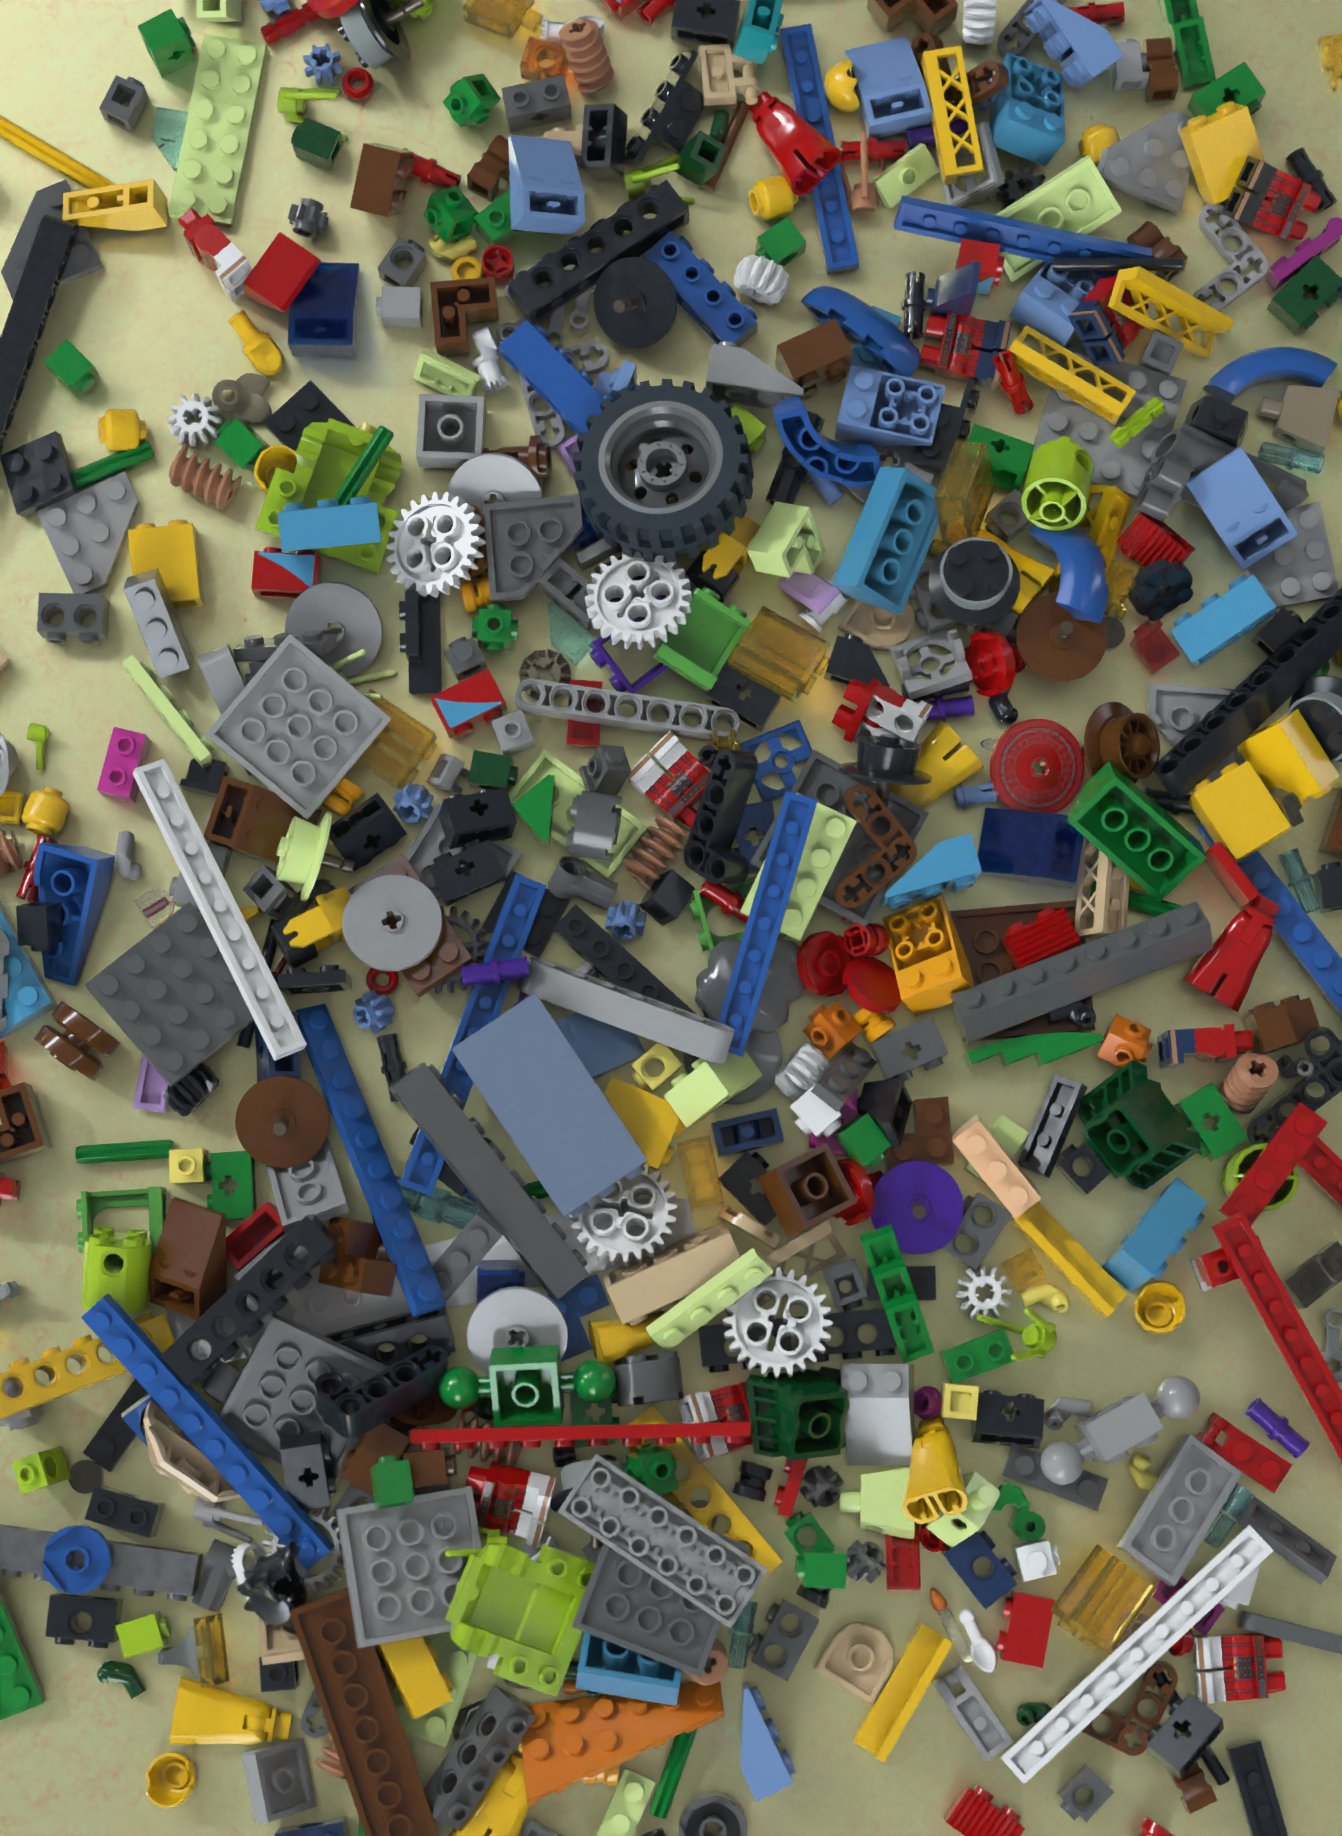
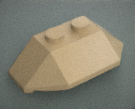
M150 1401L146 1406L143 1423L150 1464L154 1466L155 1470L162 1476L171 1477L180 1483L182 1488L190 1495H197L208 1502L216 1503L242 1498L168 1414L157 1404Z

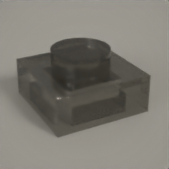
M1279 787L1269 791L1293 828L1304 821L1299 811L1302 809V805L1293 792H1288Z

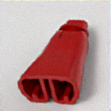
M767 91L758 95V102L749 106L750 111L754 114L753 122L756 124L760 138L767 146L794 194L801 196L810 193L841 160V151L832 142L812 127L789 105L781 102L777 97H772Z
M1259 894L1251 906L1246 904V910L1239 912L1227 924L1213 942V949L1203 953L1184 976L1183 980L1230 1009L1239 1012L1256 969L1270 943L1273 931L1272 925L1276 924V921L1273 919L1281 907Z

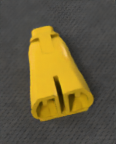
M957 520L943 537L950 545L970 537L986 538L999 544L1015 562L1020 575V591L1011 611L1019 615L1018 618H1020L1026 607L1039 598L1047 589L1056 574V570L1014 549L994 534L983 529L977 530L973 525L968 528Z
M941 720L921 743L923 747L917 770L925 772L932 777L931 782L921 785L891 784L890 791L923 809L952 788L976 774L984 766L966 744L961 745L962 740L952 728Z
M669 1310L648 1314L646 1320L635 1325H630L629 1322L622 1325L620 1319L588 1321L589 1336L595 1358L610 1364L643 1348L657 1344L649 1336L646 1327Z
M939 1416L933 1420H923L919 1423V1429L915 1432V1440L911 1451L910 1470L902 1510L909 1520L915 1521L918 1524L937 1520L940 1517L939 1507L944 1516H951L966 1511L968 1504L956 1447L950 1436L949 1429L944 1425V1419Z
M181 1677L170 1732V1744L253 1745L266 1742L267 1738L268 1743H272L273 1739L288 1741L293 1714L278 1712V1707L272 1708L268 1703L254 1697L240 1695L203 1682Z
M522 1742L516 1753H511L510 1759H507L459 1831L453 1828L448 1836H519L529 1809L526 1799Z

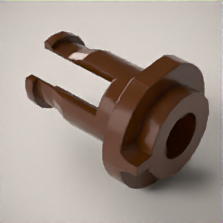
M531 435L528 446L501 447L497 450L483 448L482 454L502 453L522 461L536 475L541 487L544 486L545 478H551L552 459L549 443H542L540 435Z

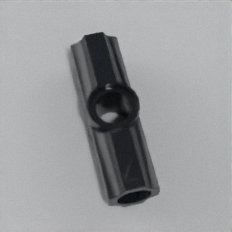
M807 411L812 426L821 433L825 419L821 418L818 414ZM786 446L782 451L779 465L765 500L772 506L775 501L794 504L804 476L808 471L802 464L800 466H792L787 462V458L792 454Z

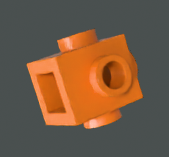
M838 1001L828 1008L822 1004L808 1016L812 1022L802 1030L812 1044L828 1060L843 1050L863 1031L851 1017L850 1013Z
M1115 1014L1103 1036L1104 1041L1100 1044L1097 1056L1120 1068L1131 1060L1145 1063L1153 1046L1148 1043L1152 1030L1136 1021H1131Z

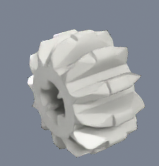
M964 0L963 39L966 43L983 45L984 43H992L995 39L996 0Z
M755 254L745 256L735 270L734 286L739 289L741 294L747 295L749 299H754L759 304L762 302L767 305L779 303L787 290L789 274L783 270L781 265H777L773 260H768L764 256L758 257Z
M194 392L191 401H188L184 395H181L182 405L171 404L170 408L175 414L167 416V422L173 425L169 429L171 436H178L177 441L182 446L189 441L192 449L197 448L198 441H202L204 446H209L210 443L207 437L218 438L219 435L215 428L223 425L222 419L217 417L221 412L217 405L211 406L212 400L208 396L200 401L198 393ZM191 418L193 420L200 418L201 420L199 423L193 422L191 425L189 423Z
M809 1043L802 1044L791 1053L789 1058L779 1068L778 1073L775 1075V1084L787 1097L790 1096L792 1099L797 1100L814 1084L816 1085L825 1074L829 1064L828 1059L818 1048L813 1047Z
M983 1264L978 1267V1277L971 1268L967 1269L965 1272L971 1281L968 1282L961 1278L957 1280V1284L965 1287L966 1290L955 1292V1297H966L967 1300L959 1305V1309L962 1311L971 1305L970 1319H975L979 1310H981V1315L988 1317V1309L996 1318H999L1001 1312L996 1305L999 1304L1005 1308H1008L1010 1305L1007 1300L1001 1299V1295L1012 1294V1289H1001L1000 1285L1008 1281L1007 1276H1002L996 1281L994 1278L998 1273V1268L992 1267L988 1276H986V1268ZM986 1284L990 1287L987 1292H991L992 1295L990 1299L986 1298L980 1302L976 1298L979 1294H975L976 1287L981 1288Z

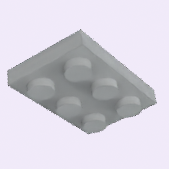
M326 1137L321 1149L311 1159L300 1165L288 1168L266 1165L282 1227L286 1234L306 1215L315 1214L323 1222L350 1212L328 1137Z

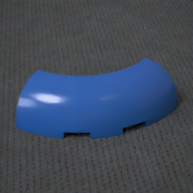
M830 286L814 288L801 300L819 323L825 324L833 319H837L844 335L849 332L856 339L864 341L862 345L863 350L872 356L887 373L909 378L912 376L920 360L919 349L892 322L870 305L846 291Z
M1295 347L1265 348L1245 354L1228 363L1211 377L1203 389L1218 400L1232 404L1236 398L1248 389L1269 380L1280 379L1281 381L1294 382L1304 386L1322 388L1338 363L1326 356L1306 349Z
M798 396L785 399L773 408V415L780 437L787 449L803 467L822 479L825 478L838 482L843 486H873L880 469L879 454L869 442L848 444L822 435L812 426L807 408Z
M1033 524L1028 533L1044 548L1055 552L1060 563L1061 580L1055 602L1075 619L1101 623L1107 604L1109 585L1105 580L1104 568L1107 566L1100 548L1085 531L1076 525L1063 531H1049Z

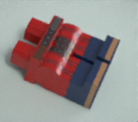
M1118 272L1112 278L1099 279L1095 287L1068 316L1079 339L1084 340L1082 344L1094 366L1120 364L1125 357L1123 352L1125 347L1138 336L1139 329L1145 328L1143 325L1108 307ZM1125 288L1121 302L1127 306L1135 303L1130 290ZM1148 303L1144 304L1146 311L1149 308ZM1089 319L1087 327H1084L1081 320ZM1102 345L1100 353L1096 351L1095 346Z
M948 311L947 317L929 315L925 335L940 338V347L923 344L918 364L935 369L934 376H945L965 383L970 378L975 380V385L996 390L1001 377L993 363V358L998 354L1001 361H1004L1000 352L1007 350L1012 322L999 320V322L987 321L968 315H958V313Z
M1225 1024L1218 1028L1168 1030L1157 1036L1160 1069L1175 1068L1184 1063V1058H1195L1202 1062L1215 1059V1063H1225L1236 1058L1239 1054H1246V1051L1253 1050L1252 1031H1235L1234 1024Z

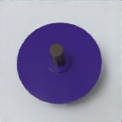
M908 1161L898 1164L884 1173L873 1189L875 1202L871 1215L873 1226L876 1230L891 1224L900 1252L926 1254L936 1251L946 1245L960 1227L964 1205L959 1186L947 1171L933 1163Z

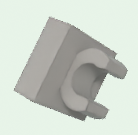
M441 754L426 782L439 789L461 793L463 789L456 785L455 780L459 774L469 778L470 772L462 768L465 762L459 758Z

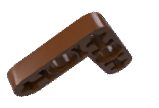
M929 33L918 34L913 40L911 47L922 77L921 60L923 52L925 50L930 51L944 48L941 38ZM947 57L939 58V69L951 76L952 73ZM986 61L966 73L967 81L971 83L973 88L972 95L970 96L972 108L1006 87L1009 73L1005 65L994 61ZM941 78L942 87H943V86L945 85L946 81ZM951 84L944 93L945 100L955 107L963 98L962 92ZM964 105L960 109L963 113H965ZM947 109L948 118L952 112Z
M866 785L850 787L845 793L844 802L849 812L874 842L878 850L836 884L834 898L838 904L846 908H856L862 905L916 859L917 847L914 841L876 792ZM856 792L867 794L864 801L870 809H874L876 805L879 808L870 813L865 820L862 816L868 813L862 805L854 806L853 804L856 801V796L854 795ZM878 816H884L889 822V829L883 835L876 834L872 829L873 820ZM896 844L907 845L908 848L905 850L907 857L905 859L897 857L890 863L895 866L892 870L890 864L881 856L885 854L886 858H890L897 852ZM877 862L882 865L884 875L881 880L873 882L867 876V869L872 863ZM859 874L861 880L870 889L866 891V888L861 886L854 892L856 897L854 901L852 899L844 900L843 896L846 894L844 887L846 885L848 887H855L859 884L860 881L856 879V876Z
M1156 1661L1147 1669L1126 1716L1107 1707L1100 1713L1107 1715L1112 1720V1726L1107 1732H1097L1092 1726V1721L1081 1732L1125 1754L1136 1756L1143 1753L1149 1743L1147 1741L1148 1735L1159 1724L1176 1688L1178 1677L1173 1665L1166 1661ZM1163 1669H1167V1675L1171 1681L1169 1683L1163 1682L1159 1689V1694H1165L1164 1698L1160 1699L1155 1693L1145 1691L1147 1686L1154 1690L1157 1683L1156 1677L1153 1676L1154 1672L1161 1673ZM1071 1691L1061 1694L1057 1699L1056 1705ZM1151 1699L1156 1702L1158 1708L1155 1715L1143 1717L1139 1714L1138 1704L1142 1700ZM1132 1717H1135L1142 1724L1150 1725L1148 1730L1143 1726L1141 1727L1138 1734L1139 1739L1142 1741L1140 1745L1134 1743L1132 1747L1127 1746L1128 1742L1124 1735L1126 1733L1132 1734L1136 1728V1722H1130Z

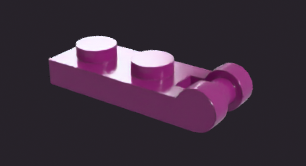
M1338 217L1330 219L1318 237L1314 240L1310 237L1306 238L1295 248L1296 253L1289 259L1283 256L1270 267L1272 272L1266 282L1273 291L1298 274L1316 255L1318 257L1322 256L1339 242L1342 236V219Z

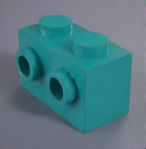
M748 0L743 12L733 55L763 65L767 54H774L779 40V35L775 33H779L784 19V15L780 14L783 0Z

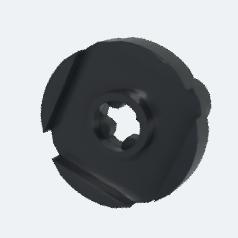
M1160 559L1147 565L1136 575L1134 580L1137 584L1133 591L1129 588L1128 598L1140 615L1147 616L1150 621H1158L1165 614L1192 598L1194 593L1191 588L1193 583L1192 575L1182 561L1175 559L1176 562L1169 563L1166 559Z

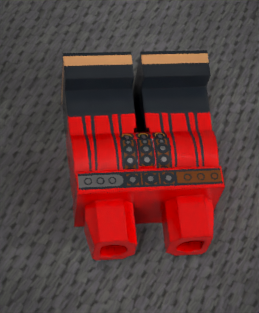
M1248 156L1236 183L1266 197L1262 199L1247 191L1233 187L1222 214L1285 240H1288V238L1303 240L1308 224L1297 220L1302 208L1314 212L1318 208L1322 197L1311 189L1312 185L1260 159Z

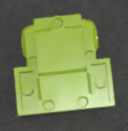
M329 418L327 423L312 422L304 428L295 452L297 459L295 471L291 473L276 467L255 525V530L280 538L278 512L284 511V504L304 502L305 508L317 507V501L333 499L374 434ZM388 445L356 497L370 496V502L377 501L381 542L310 550L372 573H378L386 551V545H388L390 540L388 533L393 531L395 526L393 521L397 520L399 512L383 507L385 498L392 492V489L394 490L402 468L400 454Z
M497 1542L487 1543L478 1556L470 1554L462 1577L456 1585L455 1595L445 1617L447 1621L451 1622L450 1638L462 1650L476 1653L485 1658L491 1655L499 1656L493 1674L557 1697L582 1633L581 1630L573 1628L572 1625L596 1563L544 1543L537 1561L530 1559L527 1553L509 1545Z

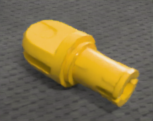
M244 309L232 316L228 323L231 324L245 345L242 352L255 369L266 376L279 373L283 368L284 356L268 332H259Z

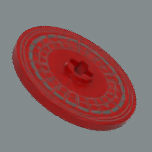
M1028 719L1016 723L998 739L991 755L990 777L996 794L1007 807L1022 815L1042 817L1062 810L1074 799L1083 781L1084 758L1078 741L1068 729L1051 720ZM1041 760L1040 767L1043 768V772L1034 774L1035 769L1031 765L1033 762Z

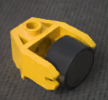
M745 515L743 519L735 516L733 519L735 530L729 536L722 532L718 536L719 545L713 549L709 548L707 551H702L685 572L696 588L702 590L703 587H707L720 596L718 601L721 603L726 600L740 581L739 574L750 559L747 551L749 542L755 537L760 528V525Z
M345 886L316 896L315 908L301 915L296 913L271 925L277 944L291 968H297L319 957V952L340 941H346L343 934L342 919L350 895Z

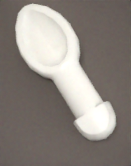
M963 1609L959 1614L961 1624H964L972 1642L970 1647L972 1660L982 1671L987 1673L993 1672L997 1666L995 1647L993 1643L984 1638L976 1621L977 1616L972 1609Z

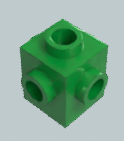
M478 74L463 77L450 87L451 92L443 103L449 110L452 119L460 127L469 125L480 126L490 118V111L501 98L485 75Z
M454 186L431 193L423 217L446 243L470 235L474 225V216L478 214V211L460 189Z
M489 604L487 609L479 608L478 618L472 619V637L477 638L479 648L489 653H502L504 650H512V639H518L519 621L513 620L512 610H506V606L499 604ZM488 624H500V627L496 630H491Z
M648 1443L638 1446L636 1448L637 1452L625 1456L627 1462L626 1473L656 1494L662 1495L679 1489L675 1473L677 1463L670 1449L657 1447L656 1443Z

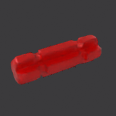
M307 2L301 5L302 9L296 8L275 19L276 23L272 24L270 22L262 26L260 29L261 34L268 44H272L280 40V35L285 37L305 26L306 21L311 23L318 19L320 15L314 12Z

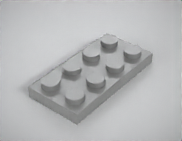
M1185 1434L1117 1545V1548L1168 1586H1175L1243 1473L1194 1436Z

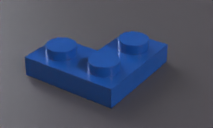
M598 1274L580 1281L558 1300L552 1299L561 1309L568 1328L567 1347L561 1362L592 1349L580 1317L610 1305Z

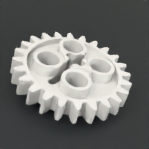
M434 492L432 499L423 494L421 504L412 500V510L410 512L404 509L401 510L404 519L402 521H393L398 529L388 533L390 537L394 538V543L386 545V548L394 552V554L386 559L394 564L390 571L398 576L396 581L404 585L406 589L418 591L419 595L423 597L429 594L437 598L439 591L449 595L450 585L460 589L461 578L470 581L471 578L467 572L470 568L478 570L479 567L473 561L475 558H482L484 556L477 549L479 546L486 544L485 540L478 537L485 531V528L478 525L481 517L474 513L475 508L466 503L462 498L455 497L448 492L444 496Z
M622 551L621 560L611 555L610 566L603 563L599 564L601 574H591L594 584H587L586 588L589 595L585 596V602L588 607V618L592 619L594 629L600 628L603 639L611 635L613 645H616L622 639L624 640L625 649H628L632 642H636L638 649L642 650L644 641H648L652 648H654L656 644L655 638L659 637L666 643L668 641L666 634L668 631L676 635L678 634L676 623L686 624L685 614L691 613L689 602L692 601V593L689 590L691 589L689 579H684V569H677L676 562L666 563L665 556H658L655 558V562H648L644 560L640 552H635L632 558L623 554ZM635 576H644L642 580H632ZM660 595H667V596H668V597H667L666 599H664V600H657V599H655L656 597H658V596H660ZM612 598H622L619 602H609ZM636 617H645V620L641 622L632 621Z
M645 1164L646 1170L631 1180H628L625 1175L615 1182L619 1191L615 1198L607 1199L604 1197L601 1199L597 1194L587 1201L590 1206L587 1210L575 1218L569 1213L570 1219L577 1221L571 1225L573 1233L581 1232L577 1237L579 1245L588 1242L586 1246L588 1254L598 1250V1261L601 1262L606 1255H609L612 1266L615 1265L618 1258H623L624 1265L628 1266L630 1257H635L636 1261L641 1264V1254L646 1253L651 1258H654V1246L660 1249L665 1248L662 1237L672 1239V1231L667 1226H677V1219L671 1215L678 1213V1207L676 1204H671L676 1199L675 1193L666 1192L670 1188L669 1181L665 1180L659 1183L661 1179V1172L659 1170L650 1175V1166ZM642 1194H647L652 1197V1200L646 1205H639L635 1202L636 1198ZM601 1205L604 1208L595 1209V1206ZM623 1208H629V1212H625L624 1217L619 1216L618 1213H621ZM652 1215L653 1218H652V1219H646V1218L643 1217V1216ZM603 1219L612 1222L611 1227L606 1230H599L595 1227ZM633 1226H642L645 1229L644 1233L640 1236H631L628 1234V1231Z
M777 1268L775 1277H770L769 1275L759 1285L753 1287L737 1299L735 1305L725 1308V1311L733 1316L723 1319V1325L732 1327V1329L724 1333L725 1339H735L729 1346V1350L731 1352L740 1349L741 1352L737 1361L740 1363L748 1358L750 1360L749 1371H752L759 1365L761 1366L762 1377L766 1375L768 1369H773L775 1379L779 1378L780 1370L783 1369L786 1370L789 1377H792L793 1367L795 1366L801 1372H805V1360L814 1365L817 1363L814 1351L822 1354L825 1353L826 1348L820 1341H830L831 1335L823 1331V1329L831 1328L833 1321L823 1319V1317L831 1313V1307L820 1306L826 1300V1295L815 1296L818 1285L813 1284L807 1288L805 1286L806 1275L802 1276L799 1281L794 1280V1270L791 1269L787 1277H782L781 1269ZM763 1295H769L773 1297L776 1304L771 1309L765 1310L757 1305V1300ZM783 1295H787L788 1301L783 1313L784 1325L779 1327L774 1349L770 1352L767 1350V1346L773 1330V1323L771 1321L776 1320L781 1298ZM799 1304L805 1306L808 1314L802 1319H795L790 1315L789 1310L793 1305ZM753 1327H760L766 1332V1337L762 1341L754 1342L750 1340L747 1333ZM791 1336L798 1341L799 1346L794 1351H786L780 1346V1341L784 1337Z

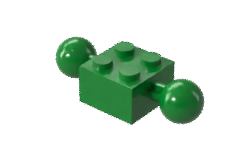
M559 1345L492 1348L488 1365L489 1376L478 1377L472 1369L464 1366L452 1367L442 1375L438 1391L441 1400L448 1407L457 1410L473 1406L479 1397H491L494 1427L562 1424L565 1407L563 1393L576 1392L586 1402L600 1403L607 1400L614 1392L616 1376L613 1369L601 1360H588L582 1363L575 1372L562 1373Z

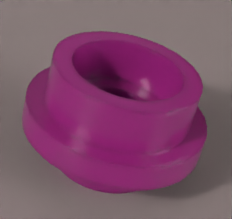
M932 1386L921 1387L914 1392V1413L924 1420L935 1419L941 1412V1394Z

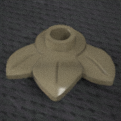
M246 373L236 381L226 379L217 383L212 391V400L215 406L217 405L221 410L223 424L227 420L231 419L233 421L235 418L244 420L246 423L265 422L272 415V410L266 399L261 395L268 389L270 381L259 374ZM229 389L233 391L235 395L233 401L228 402L224 400V390Z

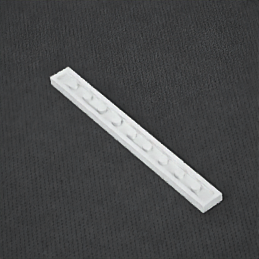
M165 758L135 768L133 776L274 1061L303 1050L307 1043Z
M1248 1525L1002 1755L1001 1759L1025 1784L1274 1550Z

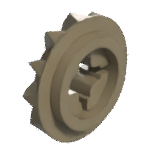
M550 649L535 650L528 657L524 658L519 670L520 683L526 679H539V673L535 666L545 670L553 664L551 670L553 679L559 683L569 684L571 679L569 663L561 653ZM524 690L529 696L539 700L534 690ZM562 694L556 695L554 699L560 697Z

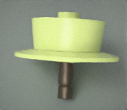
M326 812L319 826L294 816L286 837H281L276 855L280 856L277 866L276 880L300 883V898L304 902L308 899L313 889L321 865L336 870L340 869L350 874L354 867V861L342 859V857L325 853L332 820L330 812Z

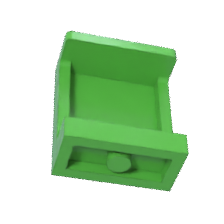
M703 587L702 590L695 588L691 591L692 601L689 602L691 613L685 614L686 624L676 623L678 634L676 635L668 631L666 633L668 641L665 643L661 640L651 657L704 691L712 689L718 678L716 676L744 631L750 627L751 622L745 619L747 613L732 604L728 608L718 601L720 596L707 587Z

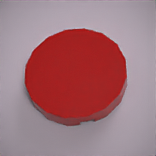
M821 931L810 934L802 942L797 953V970L803 985L812 994L821 997H832L842 994L848 988L847 983L844 986L842 981L843 970L852 961L854 956L845 949L843 937L835 935L831 931Z
M859 956L853 958L843 970V984L845 986L847 983L850 989L848 994L862 1008L873 1013L882 1014L883 1011H889L888 1013L894 1012L901 1004L902 1000L895 970L885 962L870 956Z

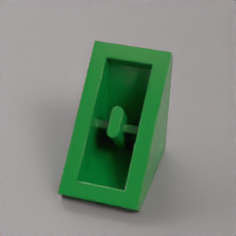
M547 775L512 804L517 815L543 845H550L556 783L555 775Z

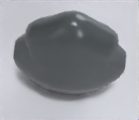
M727 938L715 946L709 953L708 968L702 970L696 978L697 993L695 1002L706 1018L716 1022L719 1020L741 945L739 940ZM777 939L750 1033L755 1031L769 1034L777 1030L788 1021L789 1005L804 995L805 986L800 980L797 970V953L800 946L793 941Z

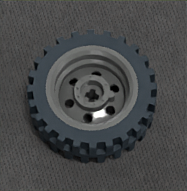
M662 379V385L650 386L649 380L639 382L641 389L629 392L628 388L625 387L619 390V399L611 402L608 398L600 404L602 410L600 415L597 417L590 414L587 418L588 432L587 434L579 432L576 441L580 452L573 453V464L576 470L573 473L583 509L586 516H589L593 529L597 534L603 532L605 542L612 548L617 543H620L623 554L633 558L635 552L643 553L644 560L648 562H655L656 556H666L667 563L677 562L676 555L687 552L689 557L693 558L699 556L698 548L707 544L710 549H713L719 545L718 536L722 532L729 536L735 530L733 520L735 516L743 519L747 511L745 499L752 498L753 487L751 479H754L747 436L743 432L742 422L738 415L732 417L730 405L724 399L717 404L714 392L706 387L702 393L695 391L693 382L685 380L682 387L673 386L672 379ZM684 446L692 447L694 449L693 452L684 454ZM632 461L638 466L635 470L627 469L628 464ZM674 497L677 503L668 505L670 502L669 498Z

